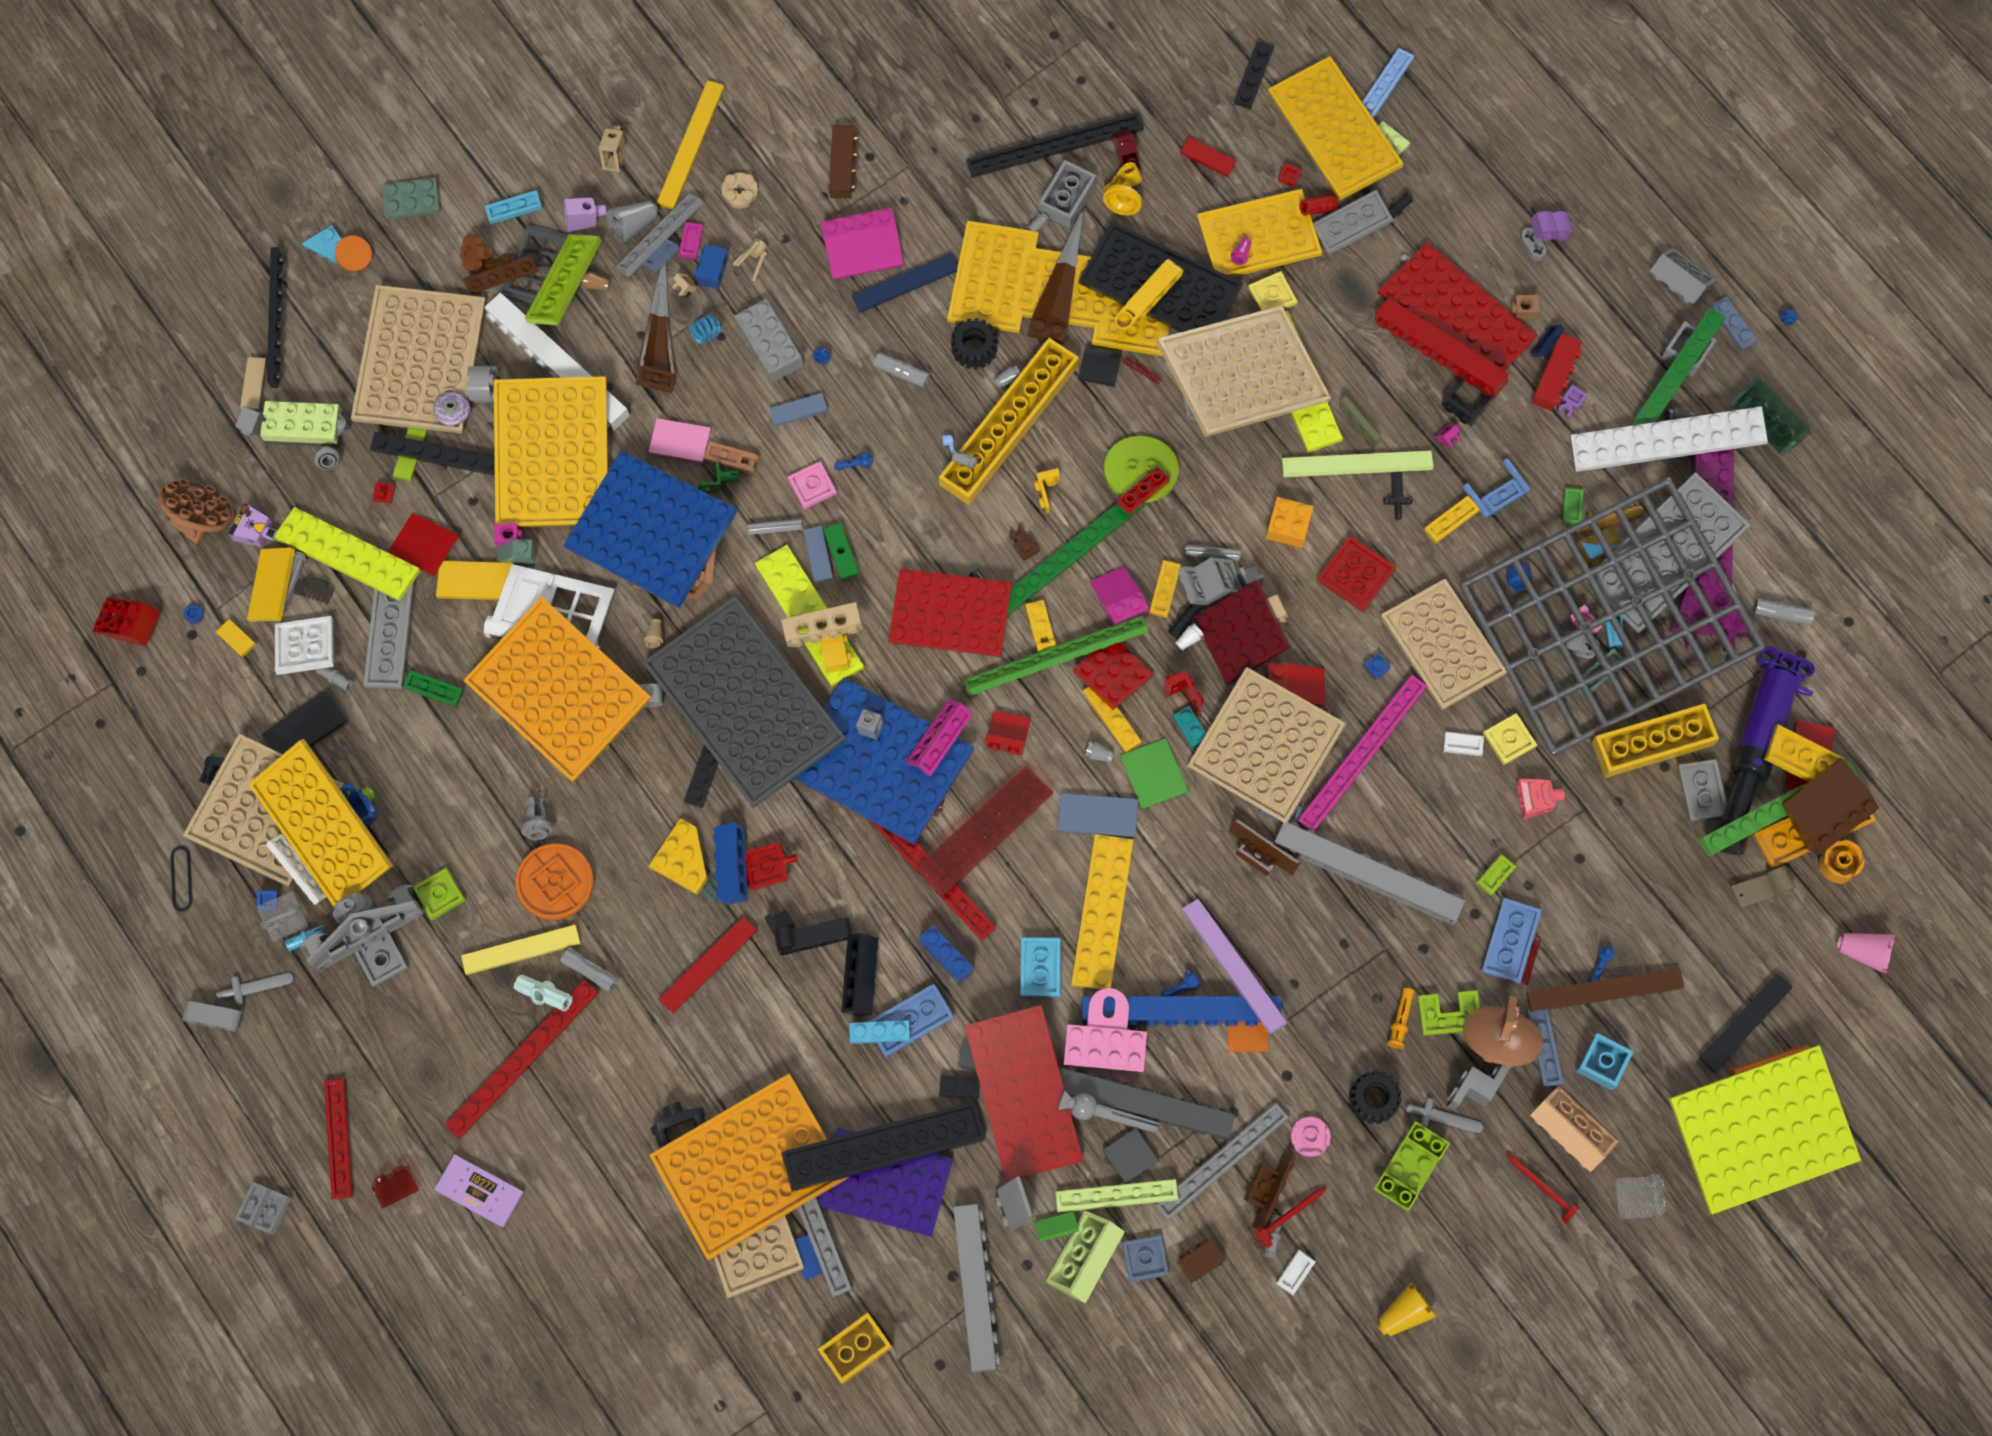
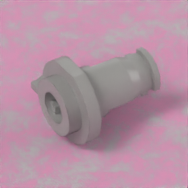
M534 797L527 798L525 801L527 805L526 822L521 826V833L531 840L544 839L553 831L552 824L546 821L544 798H540V802L536 803L537 816H535Z

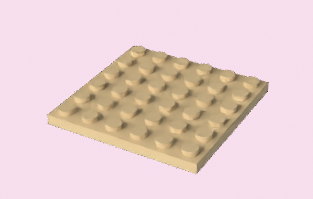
M1246 667L1187 766L1287 824L1347 724Z
M238 734L185 830L183 837L290 887L294 879L266 846L271 839L280 834L283 835V833L248 785L283 754ZM333 779L339 789L344 787V783Z

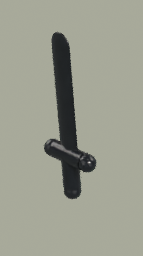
M1402 471L1391 472L1392 497H1385L1383 503L1385 505H1394L1395 519L1401 520L1402 505H1410L1413 500L1410 497H1403Z

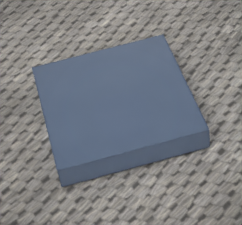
M1162 1235L1121 1242L1129 1283L1169 1276Z

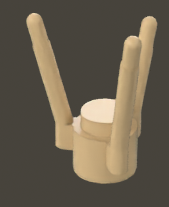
M755 239L732 263L733 266H739L749 255L754 258L759 256L760 259L752 278L753 282L756 280L762 262L767 255L765 252L766 244L760 239Z

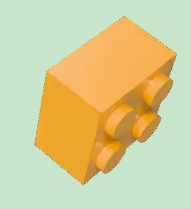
M1277 497L1266 539L1303 548L1314 506Z

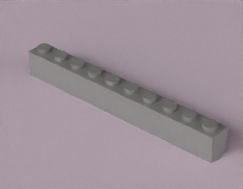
M1291 821L1287 824L1283 823L1274 843L1291 855L1453 926L1465 903V900L1456 893L1449 894L1438 885L1431 886L1426 884V881L1422 878L1408 876L1404 870L1392 869L1383 861L1376 862L1365 853L1358 854L1353 852L1351 847L1337 845L1331 838H1321L1317 836L1316 832L1309 829L1305 831L1299 828L1298 824Z

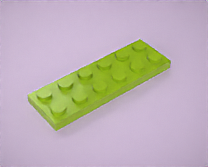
M568 235L525 317L528 323L559 325L602 242L599 236Z

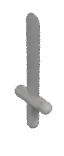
M284 973L240 984L239 978L233 976L231 979L233 988L217 992L216 998L224 999L234 996L236 1005L242 1006L243 995L290 984L293 982L294 977L291 973Z
M1432 1098L1426 1099L1424 1108L1411 1104L1406 1105L1405 1108L1407 1112L1421 1115L1420 1124L1425 1128L1428 1127L1429 1120L1475 1133H1480L1484 1129L1480 1121L1433 1109L1434 1100Z

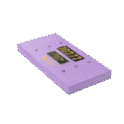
M455 1154L434 1189L502 1228H505L524 1194L518 1188Z

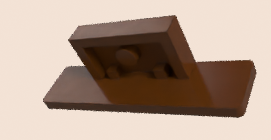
M516 252L511 254L505 253L500 258L486 260L482 263L481 272L465 277L464 281L470 293L474 294L536 273L538 268L532 255L518 258Z
M1236 819L1233 822L1229 832L1243 841V844L1235 853L1238 857L1266 876L1270 874L1276 865L1290 875H1294L1300 865L1297 859L1240 820Z
M1283 1153L1276 1170L1263 1163H1259L1244 1198L1248 1203L1260 1208L1252 1225L1253 1228L1257 1229L1259 1226L1266 1228L1269 1225L1270 1216L1278 1204L1281 1190L1284 1189L1287 1176L1294 1166V1155Z

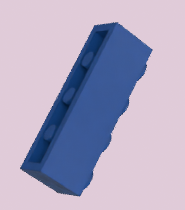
M736 822L714 827L715 834L713 835L715 843L714 859L716 862L715 878L717 880L716 896L719 901L726 905L748 901L744 828Z

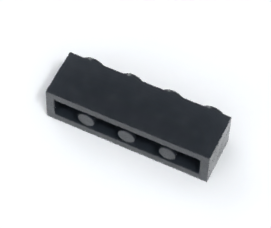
M863 933L848 935L841 1013L857 1017L872 1015L878 950L877 937Z

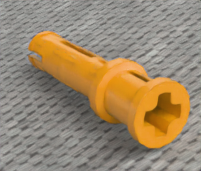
M1410 988L1402 989L1396 1020L1391 1025L1392 1032L1387 1045L1392 1048L1404 1049L1405 1047L1403 1042L1405 1034L1409 1030L1406 1025L1415 991Z

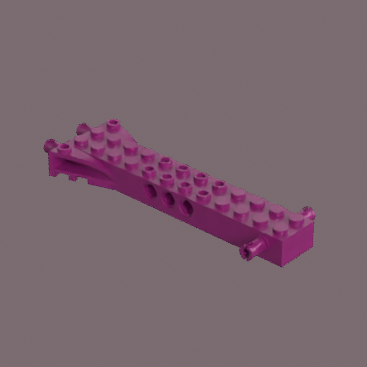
M1734 449L1691 455V476L1696 472L1733 507ZM1732 544L1717 558V561L1738 596L1732 583ZM1714 569L1701 574L1695 579L1713 612L1732 604ZM1688 586L1678 608L1687 626L1706 617L1693 591ZM1737 610L1718 619L1734 650H1736L1735 637L1746 638L1749 634ZM1675 619L1669 632L1681 630ZM1711 623L1692 632L1696 642L1697 634L1717 636ZM1685 638L1684 648L1689 649L1690 645Z

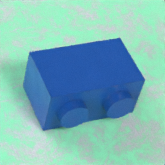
M705 245L704 251L701 250L700 265L696 267L694 274L698 285L716 289L720 288L729 257L727 249Z

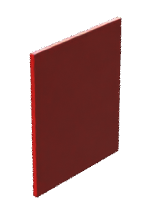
M412 513L387 553L435 576L460 535Z

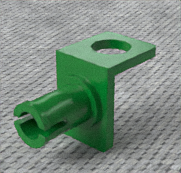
M716 462V482L699 483L698 489L703 492H719L722 482H738V470L721 471L719 469V462Z

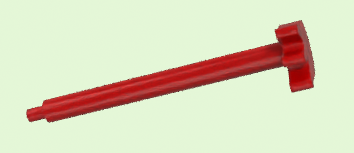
M1510 1154L1506 1156L1516 1168L1567 1211V1214L1562 1218L1565 1224L1580 1209L1576 1204L1573 1207L1569 1205L1515 1156L1512 1157Z
M1323 1187L1316 1190L1266 1228L1259 1226L1255 1229L1254 1232L1258 1243L1262 1242L1263 1246L1271 1247L1273 1243L1269 1234L1323 1195L1326 1188Z

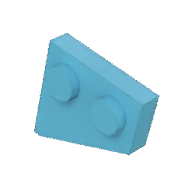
M332 225L302 243L305 249H310L316 252L317 255L328 258L329 261L338 264L335 259V248L341 238Z

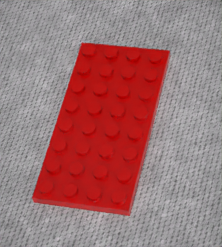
M1428 242L1377 293L1384 300L1390 298L1503 370H1506L1538 336Z
M1042 1005L965 1025L1005 1181L1008 1182L1019 1176L1023 1178L1083 1162L1084 1159L1070 1108L1057 1109L1059 1097L1065 1089Z

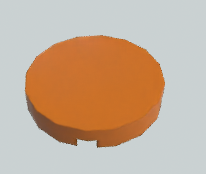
M346 236L338 242L335 248L336 262L346 271H362L371 261L372 251L370 245L359 236Z

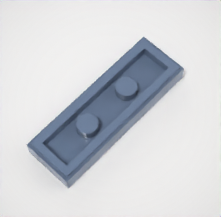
M822 393L769 408L774 427L828 412Z
M822 526L804 529L814 582L820 583L833 580Z

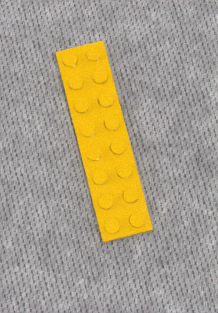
M1095 834L1071 983L1072 987L1097 991L1111 988L1133 846L1132 839Z

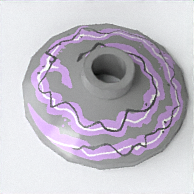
M446 392L440 395L434 402V416L443 425H459L469 416V401L461 393ZM448 405H454L452 408H448Z

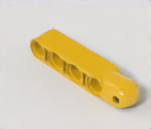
M1167 259L1116 315L1115 327L1121 332H1127L1132 329L1178 281L1184 270L1172 260Z

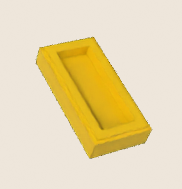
M230 619L216 631L242 658L256 646V643Z

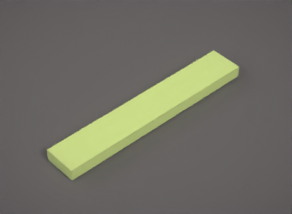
M1176 1179L1055 1191L1058 1213L1178 1200Z

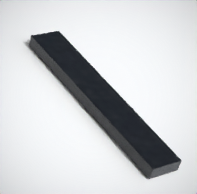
M1777 974L1699 1059L1715 1072L1793 986Z

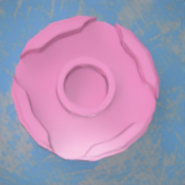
M1309 1116L1295 1123L1291 1130L1290 1139L1296 1152L1302 1156L1315 1157L1325 1152L1330 1144L1331 1135L1328 1126L1321 1119Z

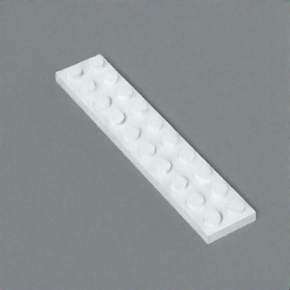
M1761 406L1571 435L1575 470L1579 472L1767 444V435Z

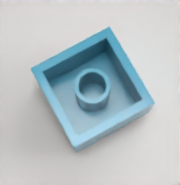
M1596 1033L1576 1072L1612 1091L1617 1087L1633 1051Z

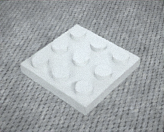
M332 616L275 624V672L277 675L334 667Z

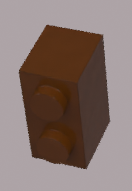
M1204 1239L1196 1245L1198 1249L1193 1252L1188 1250L1179 1256L1181 1260L1177 1264L1190 1284L1225 1262L1226 1259L1213 1239L1210 1241Z

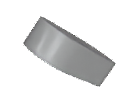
M1525 228L1521 233L1520 241L1532 260L1541 261L1546 255V246L1542 239H1536L1533 228ZM1526 234L1528 236H1532V239L1530 240V238H1525ZM1535 248H1536L1537 251H1540V250H1541V254H1540V255H1539L1538 252H1537V253H1534Z

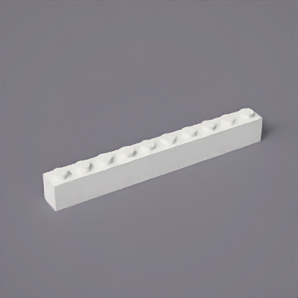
M501 293L484 307L487 312L486 317L492 323L496 322L499 325L498 328L505 335L508 333L512 337L511 340L517 346L521 345L524 348V352L530 358L534 357L537 360L536 363L543 370L546 368L552 378L592 377L534 323H528L525 319L526 316ZM607 391V428L610 427L614 431L630 415L628 409Z

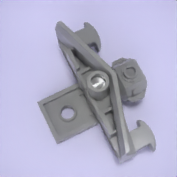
M403 885L396 888L389 894L388 901L392 902L395 900L397 904L371 909L373 903L368 895L358 892L337 901L334 906L333 916L336 922L341 925L324 942L322 940L327 935L325 933H316L307 937L301 943L300 950L307 949L310 954L307 962L311 967L320 972L355 953L372 987H376L408 969L390 933L424 914L418 902L413 900L410 891L415 889L414 886ZM381 955L386 956V963L382 966L377 965V958Z

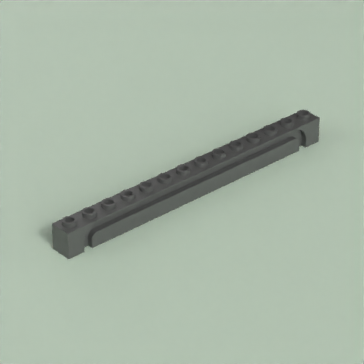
M964 1041L958 1068L974 1072L976 1068L969 1042ZM1065 1066V1069L1059 1067L1064 1089L1071 1097H1074L1077 1093L1085 1092L1094 1097L1096 1104L1199 1134L1210 1135L1221 1140H1229L1235 1115L1231 1114L1232 1111L1223 1108L1215 1110L1209 1104L1200 1103V1105H1197L1187 1098L1175 1099L1169 1093L1162 1092L1160 1095L1154 1093V1090L1142 1087V1090L1134 1088L1135 1085L1132 1083L1123 1082V1084H1119L1110 1077L1101 1079L1091 1072L1085 1071L1083 1074L1076 1072L1077 1069Z

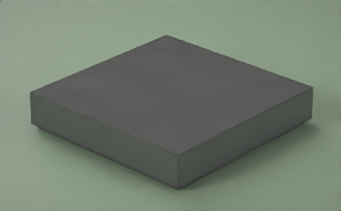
M1136 1128L1103 1150L1125 1184L1159 1162Z

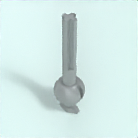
M1064 1090L1059 1097L1057 1109L1070 1108L1073 1116L1079 1120H1088L1094 1115L1154 1133L1158 1130L1159 1121L1096 1104L1094 1097L1088 1093L1080 1092L1071 1097Z

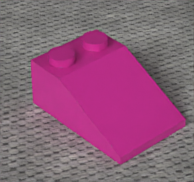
M1124 566L1090 581L1111 626L1139 616L1144 618L1149 615V607L1141 591Z

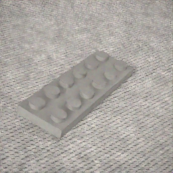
M414 582L401 601L374 589L363 685L365 688L403 689Z

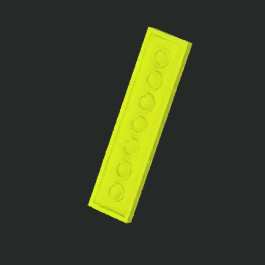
M1285 311L1286 314H1287V316H1288V318H1289V320H1290V322L1292 323V325H1293V327H1294V329H1295L1297 335H1298V332H1297V330H1296V328H1295V325H1294V323H1293V321H1292V318H1291V316H1290V314H1289V311ZM1328 402L1291 413L1307 453L1342 441L1343 437Z
M296 507L293 508L275 535L277 541L398 601L402 600L421 572L418 567Z
M788 545L755 563L756 568L788 618L827 609ZM808 628L800 629L799 633H806ZM821 642L804 643L831 687L840 683L844 677L849 678L864 669L863 664L849 642L848 645H845L846 651H850L852 662L848 663L849 669L832 673L826 672Z

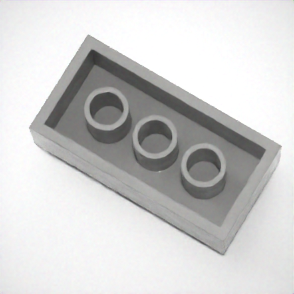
M767 299L734 316L738 329L771 383L803 367L801 355Z

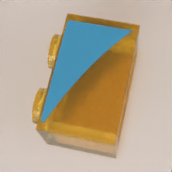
M1612 526L1602 530L1612 551L1622 544ZM1594 534L1579 541L1576 545L1588 566H1597L1603 562V559L1607 558Z

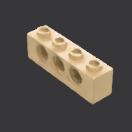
M856 602L781 620L787 646L794 648L802 646L803 643H817L824 638L834 639L841 634H855L862 630ZM839 619L846 620L842 625L836 624ZM822 623L827 624L824 629L817 628ZM808 628L806 633H799L800 629Z

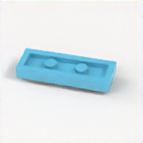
M537 190L485 205L490 225L543 209Z
M909 1020L849 1023L850 1044L910 1042Z

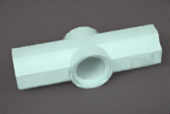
M521 974L514 983L515 990L531 997L532 1001L537 1005L546 1003L562 1011H567L572 1003L573 997L556 989L555 985L550 981L541 983Z

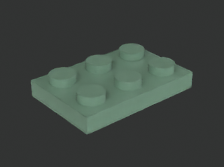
M436 177L382 185L386 220L440 213Z

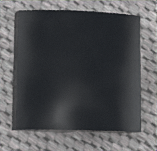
M1086 344L1078 380L1115 387L1122 351Z

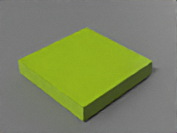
M447 868L442 869L414 886V892L432 921L466 901Z

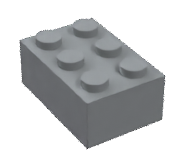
M1064 160L1038 203L1039 214L1043 212L1050 219L1071 228L1096 187L1097 175Z

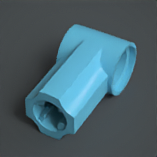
M1622 614V615L1618 616L1617 619H1618L1620 625H1621L1622 628H1623V623H1622V621H1623V614ZM1610 621L1604 623L1608 648L1619 649L1624 647Z

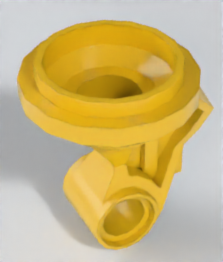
M1129 162L1123 165L1116 176H1113L1112 182L1102 188L1104 203L1111 211L1119 215L1136 214L1140 211L1143 203L1139 193L1131 188L1139 185L1142 181V176L1135 163Z

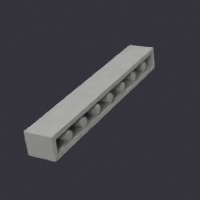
M978 1204L953 1207L971 1370L972 1373L997 1370L996 1365H1000L999 1352H994V1344H998L997 1334L992 1332L991 1324L995 1323L994 1311H990L989 1303H993L992 1290L987 1291L990 1273L989 1270H985L984 1262H988L987 1249L983 1250L982 1242L986 1241L985 1229H980V1221H984L982 1209H978Z

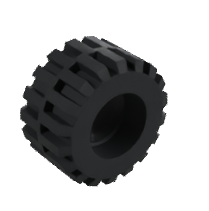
M969 318L965 323L964 321L960 322V327L956 326L954 328L955 332H952L951 335L952 354L956 362L959 361L961 366L965 364L968 369L970 367L978 369V366L984 368L986 363L990 364L992 359H995L997 336L995 329H992L990 323L986 325V321L983 319L980 322L979 318H975L974 321H971V318ZM972 338L980 339L985 343L979 349H969L964 345L967 340Z
M1368 1071L1364 1075L1359 1076L1349 1092L1350 1108L1355 1111L1354 1115L1361 1117L1360 1120L1363 1122L1365 1120L1368 1121V1124H1373L1374 1122L1381 1124L1383 1121H1388L1396 1113L1401 1103V1089H1398L1399 1084L1397 1081L1394 1082L1392 1080L1393 1077L1391 1075L1389 1077L1386 1076V1073L1383 1071L1381 1073H1378V1071L1370 1073ZM1369 1087L1381 1089L1386 1095V1104L1381 1108L1369 1106L1364 1100V1091Z

